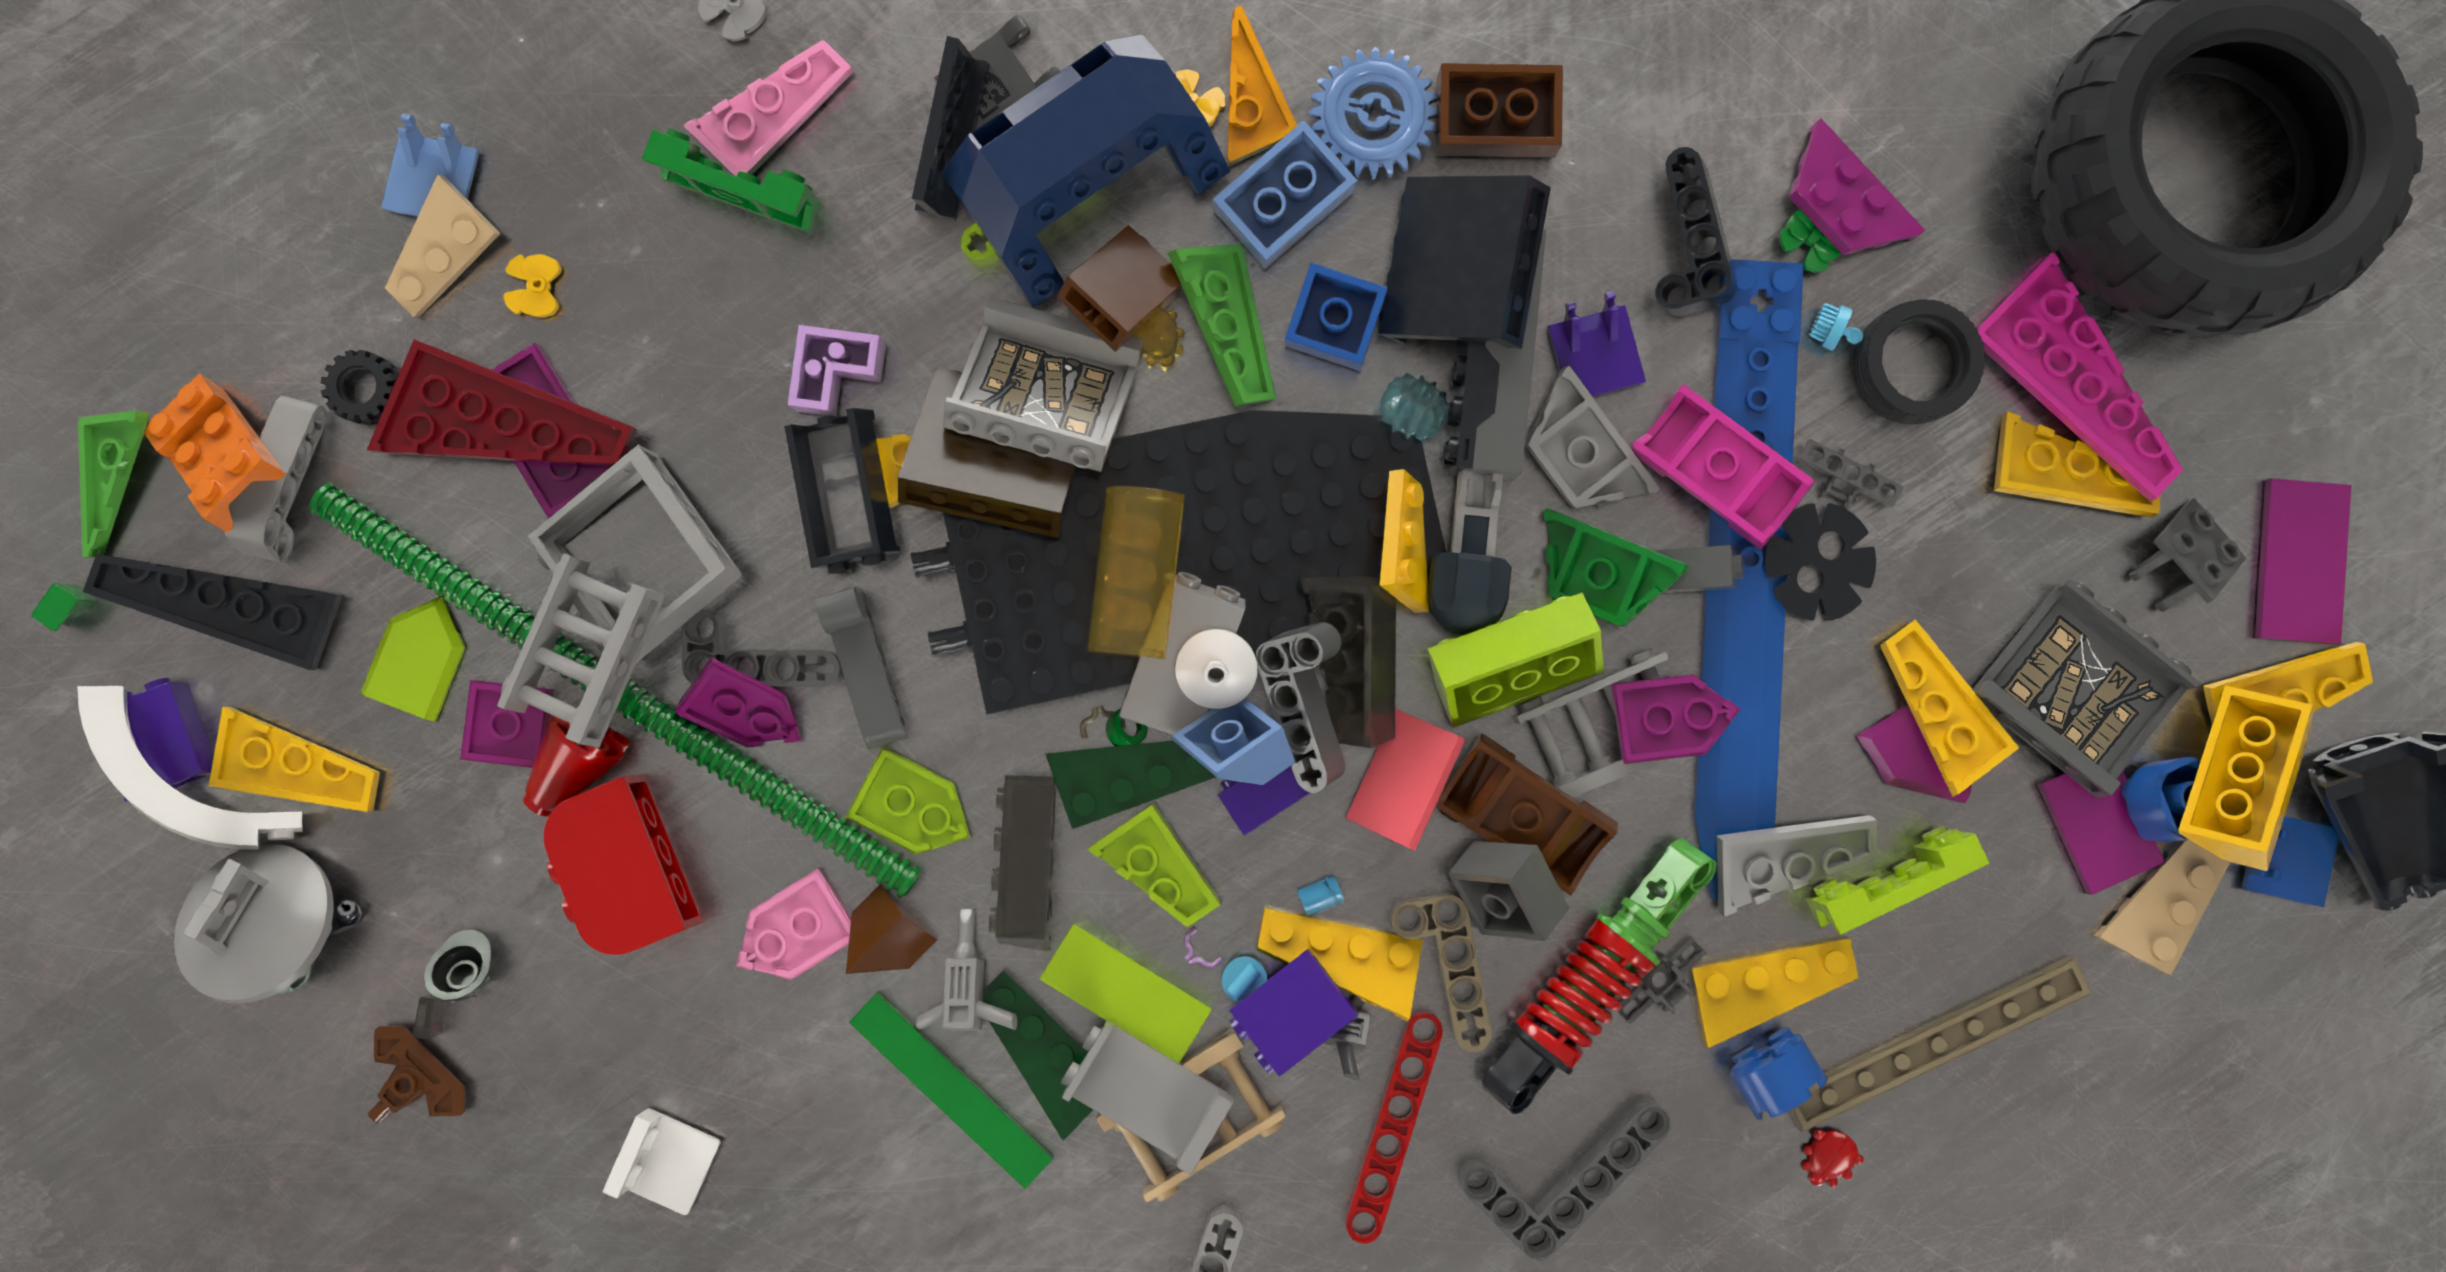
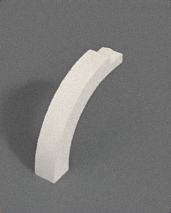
M77 686L78 706L83 730L98 764L116 789L136 809L152 821L188 839L212 846L232 849H259V834L267 833L268 840L294 839V832H303L302 811L270 813L234 812L202 804L178 792L150 768L137 748L130 728L127 691L124 686Z

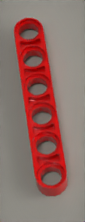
M1420 1010L1414 1012L1410 1016V1020L1405 1024L1347 1210L1345 1224L1348 1235L1358 1243H1371L1382 1232L1440 1046L1443 1027L1437 1016L1430 1011ZM1423 1018L1430 1019L1435 1024L1433 1037L1426 1041L1419 1040L1413 1035L1415 1022ZM1416 1057L1423 1063V1072L1416 1079H1407L1401 1074V1064L1407 1058ZM1397 1096H1404L1411 1101V1111L1402 1118L1392 1116L1388 1110L1390 1101ZM1384 1135H1393L1399 1140V1149L1393 1156H1383L1376 1149L1378 1140ZM1372 1174H1381L1387 1179V1188L1380 1195H1371L1364 1188L1365 1180ZM1360 1213H1369L1375 1219L1373 1230L1367 1234H1360L1352 1227L1354 1217Z

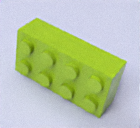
M1582 592L1573 596L1557 598L1551 604L1532 611H1521L1513 618L1494 625L1490 624L1485 628L1458 638L1442 640L1436 646L1428 648L1436 690L1453 728L1604 673L1601 630Z

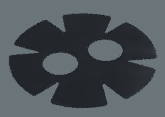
M1814 503L1794 509L1781 525L1793 542L1772 536L1766 548V576L1770 578L1789 575L1784 582L1773 590V594L1788 611L1803 619L1810 621L1815 619L1820 598L1822 599L1828 621L1841 618L1862 603L1861 598L1850 586L1849 582L1871 588L1876 571L1875 548L1871 546L1852 549L1854 545L1868 535V530L1853 513L1835 504H1827L1822 525L1819 523ZM1829 531L1838 533L1844 541L1843 553L1833 560L1824 558L1818 549L1820 537ZM1808 564L1819 567L1824 577L1821 588L1813 593L1803 591L1797 582L1799 570Z

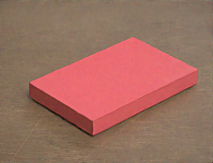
M1395 709L1346 815V819L1415 851L1466 739Z

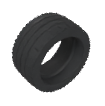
M1924 299L1896 305L1876 317L1863 331L1861 342L1856 344L1852 357V375L1854 376L1853 381L1855 382L1856 390L1858 389L1862 400L1868 404L1867 406L1872 411L1893 422L1924 424L1943 418L1962 407L1974 394L1981 382L1985 369V350L1983 349L1984 344L1981 341V335H1979L1978 329L1975 328L1974 323L1969 320V317L1950 304ZM1908 324L1921 325L1934 331L1947 345L1952 358V378L1947 389L1937 398L1928 401H1914L1900 394L1888 381L1882 365L1883 346L1887 337L1897 328Z

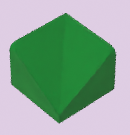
M52 583L31 613V617L51 631H57L67 616L92 606L97 600L84 593L83 590L75 585Z

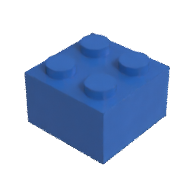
M1311 262L1285 337V346L1361 371L1388 288Z

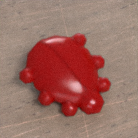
M1820 1129L1815 1130L1813 1135L1816 1139L1812 1142V1145H1805L1803 1148L1804 1154L1809 1155V1160L1803 1161L1801 1164L1803 1170L1810 1171L1808 1179L1811 1184L1821 1186L1827 1181L1830 1187H1836L1838 1184L1837 1178L1842 1176L1844 1179L1850 1180L1853 1176L1851 1169L1854 1168V1165H1861L1864 1162L1863 1156L1858 1153L1856 1143L1847 1134L1838 1131L1824 1132Z

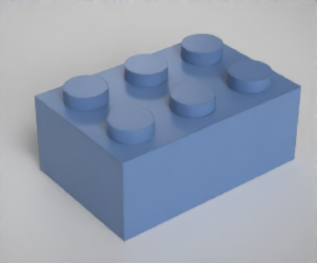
M1303 120L1213 198V211L1261 266L1267 269L1355 192L1358 180Z

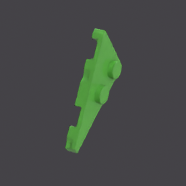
M135 410L78 418L82 558H95L96 554L104 555L149 420V412Z

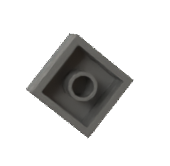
M1473 841L1448 873L1482 935L1545 941L1569 909L1560 887L1556 883L1537 845Z

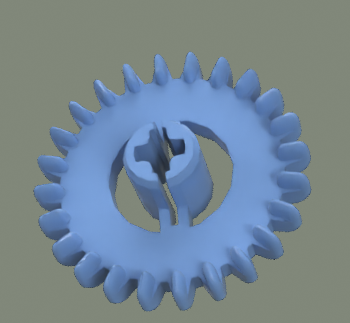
M1376 47L1372 49L1370 58H1366L1360 49L1356 51V61L1354 62L1347 56H1342V69L1333 65L1328 66V73L1332 79L1319 78L1317 80L1318 86L1324 92L1312 93L1311 100L1321 106L1311 108L1308 114L1311 118L1321 120L1315 122L1311 128L1315 133H1324L1320 137L1327 146H1331L1330 150L1336 157L1341 156V162L1346 168L1351 163L1355 164L1354 174L1356 178L1360 176L1364 167L1369 168L1372 180L1376 179L1379 167H1383L1387 176L1391 178L1393 175V164L1395 163L1406 172L1408 170L1407 156L1420 162L1422 156L1417 146H1422L1426 149H1430L1432 146L1431 140L1425 133L1436 134L1438 132V126L1428 120L1438 118L1439 109L1429 106L1437 102L1439 95L1435 92H1425L1432 85V79L1424 78L1419 80L1418 77L1422 73V66L1417 65L1408 69L1409 56H1404L1396 62L1394 61V50L1392 49L1387 52L1384 58L1380 57L1379 50ZM1369 85H1381L1394 91L1401 99L1404 111L1393 109L1388 97L1380 92L1365 94L1360 100L1351 98V95L1360 88ZM1373 109L1380 111V116L1376 118V122L1368 120ZM1345 114L1356 116L1358 129L1369 137L1383 135L1390 126L1398 127L1399 129L1390 137L1381 140H1366L1352 131L1348 126Z

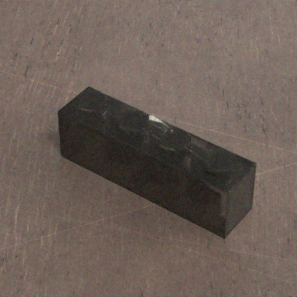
M1339 576L1301 579L1304 594H1309L1312 612L1308 613L1310 625L1326 622L1335 627L1341 637V647L1338 653L1319 664L1320 669H1324L1329 689L1325 691L1330 718L1339 744L1373 748L1394 739L1396 598L1380 586V577Z
M1005 775L1004 787L997 788L996 809L997 811H1003L1002 827H995L994 851H1000V866L992 868L991 889L998 892L997 907L990 908L989 932H995V938L1000 944L1051 951V936H1048L1046 933V922L1050 921V917H1052L1053 903L1051 888H1048L1049 880H1052L1054 874V851L1051 848V841L1055 839L1054 777Z

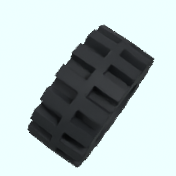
M353 350L345 351L346 356L337 355L333 358L335 364L333 366L327 364L324 369L329 374L327 377H321V384L326 385V389L321 390L322 397L328 399V402L325 404L330 410L335 411L334 414L354 423L373 425V422H379L399 372L393 369L395 366L391 362L374 353L364 350H358V352ZM359 372H370L376 381L375 393L367 402L357 404L351 400L349 395L350 382Z

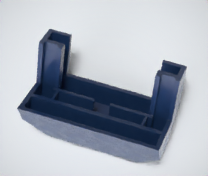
M1136 35L1104 41L967 135L941 174L948 187L980 228L1014 283L1034 308L1060 290L1064 284L1062 277L1035 235L1036 233L1163 146H1165L1177 171L1183 177L1187 175L1197 194L1231 171L1205 117L1168 63L1143 35Z

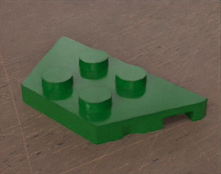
M1545 508L1544 521H1547L1549 539V545H1546V558L1550 566V574L1548 576L1549 596L1557 599L1582 592L1593 615L1618 626L1626 627L1681 578L1690 567V565L1553 509Z

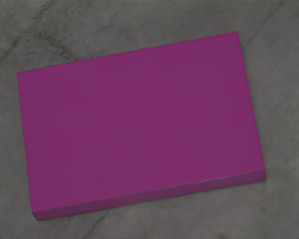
M2124 771L2117 778L2121 784L2112 796L2101 798L2094 797L2064 772L2037 783L2086 894L2089 895L2098 893L2165 863L2156 841H2148L2141 838L2129 816L2126 800L2122 795V786L2127 780Z

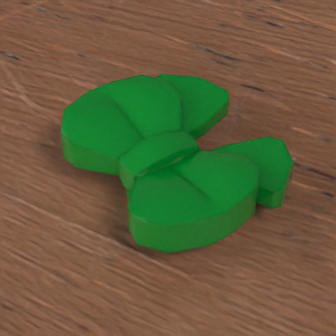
M1801 209L1796 210L1789 217L1785 228L1779 231V244L1784 252L1789 253L1804 242L1807 246L1811 247L1803 264L1804 269L1813 273L1826 271L1829 267L1828 264L1841 255V252Z

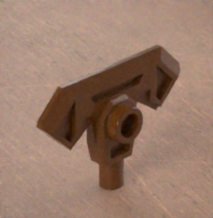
M379 1026L375 1029V1062L396 1065V1067L377 1095L380 1101L368 1112V1116L372 1121L380 1124L391 1112L396 1113L424 1095H426L429 1116H461L465 1112V1086L405 1026Z

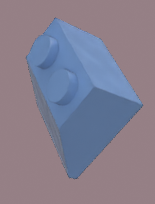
M1246 698L1227 708L1209 710L1172 736L1175 743L1218 779L1264 785L1295 763L1283 727Z

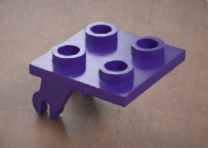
M1614 291L1604 293L1605 303L1602 312L1579 317L1576 316L1575 312L1577 308L1574 301L1565 304L1566 314L1564 321L1547 326L1559 372L1565 366H1570L1592 397L1646 382L1626 306L1619 307V305H1615L1614 299L1616 294Z

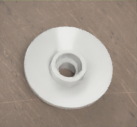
M1223 629L1204 630L1193 635L1181 647L1176 659V679L1183 693L1194 703L1211 709L1227 708L1242 701L1252 690L1257 678L1255 654L1242 637L1231 631ZM1212 668H1220L1224 675L1220 679H1213L1209 676L1208 672Z

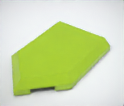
M444 596L437 597L389 619L360 691L362 695L433 722L437 721L466 648L460 633L457 632L451 619L450 609Z
M882 746L845 818L915 855L971 838L955 784Z

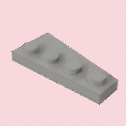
M1871 815L1716 835L1718 912L1726 917L1736 913L1737 908L1752 902L1756 905L1772 899V894L1788 888L1796 890L1809 885L1808 881L1824 874L1832 876L1876 859L1877 820Z

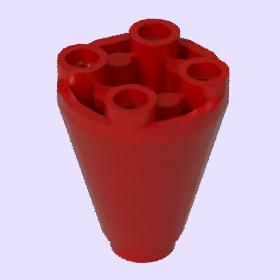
M552 715L525 787L524 804L532 812L548 817L560 803L582 793L620 763L625 756L626 749L630 745L629 740L623 734L608 727L599 748L578 744L565 738L570 728L569 723Z

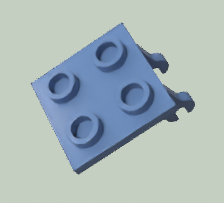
M403 114L401 120L405 123L404 129L398 128L399 137L381 208L391 212L418 217L437 174L444 175L468 200L480 151L475 148L462 146L455 136V128L452 124L442 123L440 129L444 131L443 138L437 137V140L422 136L416 127V119L413 115Z

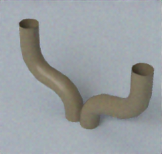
M1103 705L1092 708L1091 716L1085 718L1080 724L1082 739L1087 737L1086 725L1097 718L1098 711L1105 717H1109L1115 711H1106ZM1121 718L1120 721L1121 728L1126 727L1124 718Z

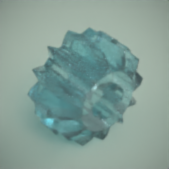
M1406 373L1403 377H1395L1388 384L1380 400L1379 410L1383 413L1382 421L1392 424V432L1400 431L1404 433L1406 439L1412 435L1420 441H1423L1427 436L1434 437L1441 430L1449 414L1450 404L1446 401L1447 393L1436 388L1437 382L1429 383L1425 381L1423 375L1415 378L1411 374Z

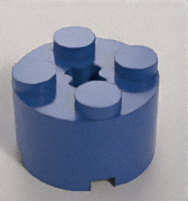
M2183 757L2147 763L2138 768L2131 779L2124 782L2122 795L2126 800L2129 816L2141 838L2156 842L2189 840L2179 834L2178 830L2200 765L2197 758Z
M1789 1027L1772 1034L1768 1038L1770 1043L1758 1050L1751 1046L1743 1049L1733 1057L1736 1065L1732 1068L1729 1075L1757 1120H1763V1112L1765 1111L1773 1118L1794 1109L1812 1097L1809 1091L1811 1086L1817 1082L1819 1087L1822 1088L1828 1080L1800 1034H1793Z

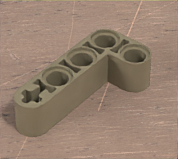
M1441 892L1397 902L1391 908L1389 922L1393 930L1400 937L1417 939L1433 936L1451 1032L1454 1039L1463 1050L1468 1052L1484 1050L1491 1041L1492 1030L1469 912L1464 901L1453 893ZM1446 901H1453L1458 906V915L1450 922L1440 921L1438 917L1439 906ZM1405 909H1414L1419 914L1418 924L1410 930H1404L1398 925L1399 914ZM1454 941H1461L1466 946L1465 956L1457 962L1447 960V946ZM1463 981L1472 983L1474 993L1469 1000L1458 1001L1454 999L1453 991L1458 983ZM1457 1011L1470 1012L1473 1023L1477 1028L1481 1029V1031L1475 1032L1474 1040H1469L1465 1034H1462V1032L1468 1030L1467 1019L1463 1013L1457 1015Z

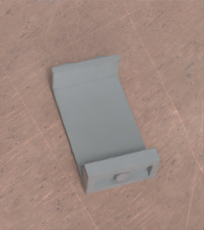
M1179 572L1178 575L1168 573L1165 589L1131 684L1124 696L1119 717L1174 735L1208 711L1209 708L1194 703L1181 690L1176 679V659L1184 643L1201 631L1223 629L1235 634L1237 633L1245 611V599L1239 597L1240 593L1238 591L1218 585L1216 589L1201 584L1200 578L1189 573ZM1212 668L1208 674L1213 679H1220L1222 670L1220 668Z
M1108 1020L1102 1029L1094 1026L1082 1048L1088 1051L1080 1065L1073 1061L1061 1081V1084L1067 1087L1062 1098L1068 1102L1072 1097L1175 1158L1177 1160L1176 1167L1191 1175L1231 1108L1233 1096Z

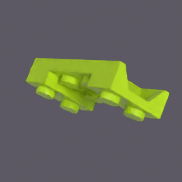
M1939 827L1925 833L1922 836L1924 841L1913 846L1920 860L1919 862L1915 858L1904 861L1893 867L1894 874L1884 879H1881L1880 876L1871 877L1860 882L1858 885L1830 879L1813 888L1815 894L1805 898L1819 928L1832 924L1837 933L1842 935L1990 863L1975 833L1959 831L1958 828L1946 830L1945 827Z

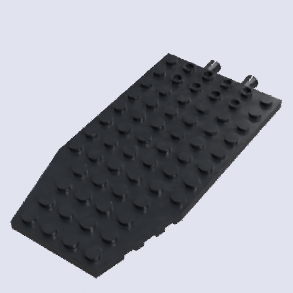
M1249 410L1115 438L1112 440L1101 472L1076 466L1064 507L1059 538L943 513L949 542H946L945 547L916 553L911 552V560L913 565L929 561L927 564L913 566L916 578L947 570H952V573H956L966 621H963L962 626L927 632L930 643L947 640L945 643L930 646L932 656L937 657V655L963 649H969V652H973L986 715L1131 684L1165 589L1168 573L1178 575L1179 572L1189 573L1200 578L1201 584L1216 589L1218 585L1238 591L1240 593L1239 597L1245 599V611L1236 634L1250 645L1255 655L1261 644L1285 631L1322 622L1331 624L1338 629L1397 600L1380 586L1389 471L1404 469L1422 485L1424 492L1423 516L1428 583L1431 558L1438 553L1446 552L1416 416Z

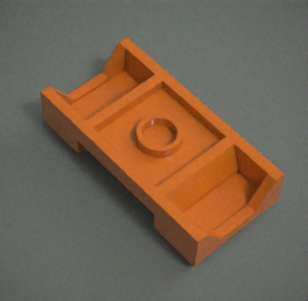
M200 373L189 384L184 385L177 396L150 420L144 432L155 450L170 459L192 491L188 498L201 517L227 533L233 528L228 505L252 481L280 480L286 474L224 389Z

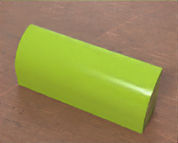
M1074 923L1040 977V980L1177 1063H1180L1212 1011V1008Z

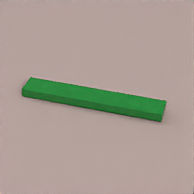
M879 991L849 1021L865 1039L1024 1189L1053 1160L1054 1156L921 1031H918L917 1027Z

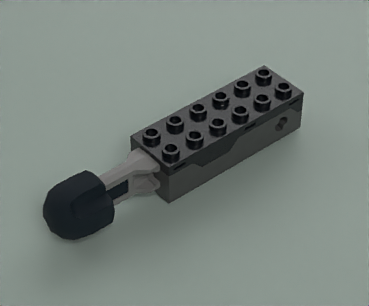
M1544 229L1522 349L1506 348L1496 342L1455 340V346L1461 347V355H1458L1456 362H1453L1451 373V386H1457V395L1453 396L1452 402H1449L1447 412V426H1453V434L1449 436L1448 441H1445L1443 451V465L1449 466L1448 476L1458 477L1450 552H1441L1431 558L1428 599L1429 607L1435 619L1448 631L1461 635L1475 632L1490 624H1496L1504 615L1509 599L1512 567L1506 559L1495 557L1502 482L1512 483L1522 474L1547 231Z

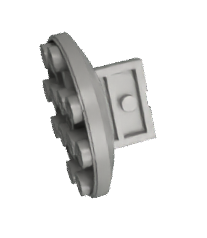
M260 844L259 849L255 850L241 849L220 860L194 885L184 901L177 919L174 949L177 964L185 979L196 990L215 1000L242 1004L271 997L306 975L332 931L334 901L331 885L326 874L309 856L295 848L280 844Z

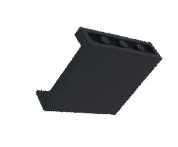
M1530 175L1407 177L1405 190L1401 198L1398 229L1394 236L1391 267L1387 275L1388 290L1383 310L1380 314L1378 334L1401 344H1406L1407 338L1496 342L1506 348L1522 349L1551 187Z

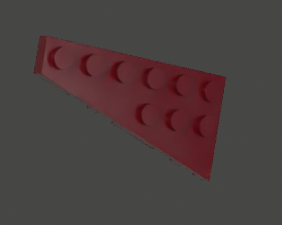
M414 339L367 447V451L388 454L613 466L628 453L637 429Z

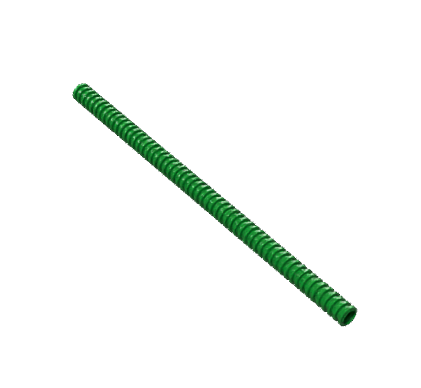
M327 483L318 488L313 494L309 503L310 513L313 515L319 514L320 519L324 522L330 521V526L336 529L340 528L342 534L350 535L351 540L355 542L361 541L362 547L365 549L371 548L372 553L376 556L382 555V560L387 563L392 562L394 568L399 570L403 568L405 575H413V579L417 583L424 582V587L428 590L434 589V593L437 596L442 597L445 595L446 602L451 604L455 602L457 609H466V615L469 617L476 616L478 623H487L489 630L494 631L497 629L498 636L502 638L507 636L509 643H518V649H522L534 622L533 614L529 612L524 614L521 606L513 607V601L510 599L503 600V595L499 592L492 593V587L488 585L482 586V581L477 578L472 579L469 572L464 571L461 573V567L455 564L451 566V561L447 558L440 559L441 556L438 552H430L429 546L425 544L420 545L417 538H409V533L403 530L399 531V527L395 524H389L386 518H378L377 512L373 510L368 511L366 505L358 504L357 499L354 497H347V493L343 490H337L334 484ZM560 633L552 651L591 669H595L598 664L596 655L592 653L587 655L585 648L581 646L576 648V643L573 640L565 641V635ZM560 673L561 677L568 678V676ZM573 678L570 679L573 685L581 684V690L586 691V684ZM632 680L627 683L616 708V713L622 711L625 719L633 718L634 725H643L644 731L647 733L654 732L657 740L665 739V745L668 747L676 746L677 753L682 754L685 752L688 760H697V766L701 768L704 766L708 767L707 772L709 774L717 773L720 781L728 780L729 787L734 788L737 786L739 793L742 795L749 794V800L752 802L760 801L761 808L769 807L772 815H781V821L787 822L789 820L792 822V828L798 829L800 827L803 829L802 834L804 836L810 834L813 836V842L818 843L821 841L824 843L823 848L826 850L832 848L834 850L833 855L836 857L844 856V862L847 864L852 861L855 863L854 868L856 870L864 869L866 871L865 876L871 877L873 875L876 877L875 882L878 884L884 882L887 884L886 889L888 891L896 890L899 898L906 896L921 874L919 866L911 867L908 859L904 861L899 859V853L894 852L891 854L888 852L889 847L887 845L879 846V840L876 838L868 839V833L865 831L859 833L857 831L858 827L854 824L848 826L847 819L841 818L839 820L836 818L837 813L834 811L827 812L824 804L816 805L815 798L810 797L807 799L805 792L802 790L796 792L794 790L795 785L792 783L786 785L784 784L785 779L781 776L778 778L773 777L774 772L772 770L764 771L763 764L757 763L755 765L752 763L753 758L750 756L744 758L742 756L743 752L740 749L734 751L732 750V744L729 742L721 743L722 738L720 736L712 737L709 729L705 728L702 730L700 729L701 725L695 722L691 723L690 720L674 713L675 708L669 709L668 702L663 701L660 703L659 697L655 694L649 696L648 689L644 687L639 689L637 682Z

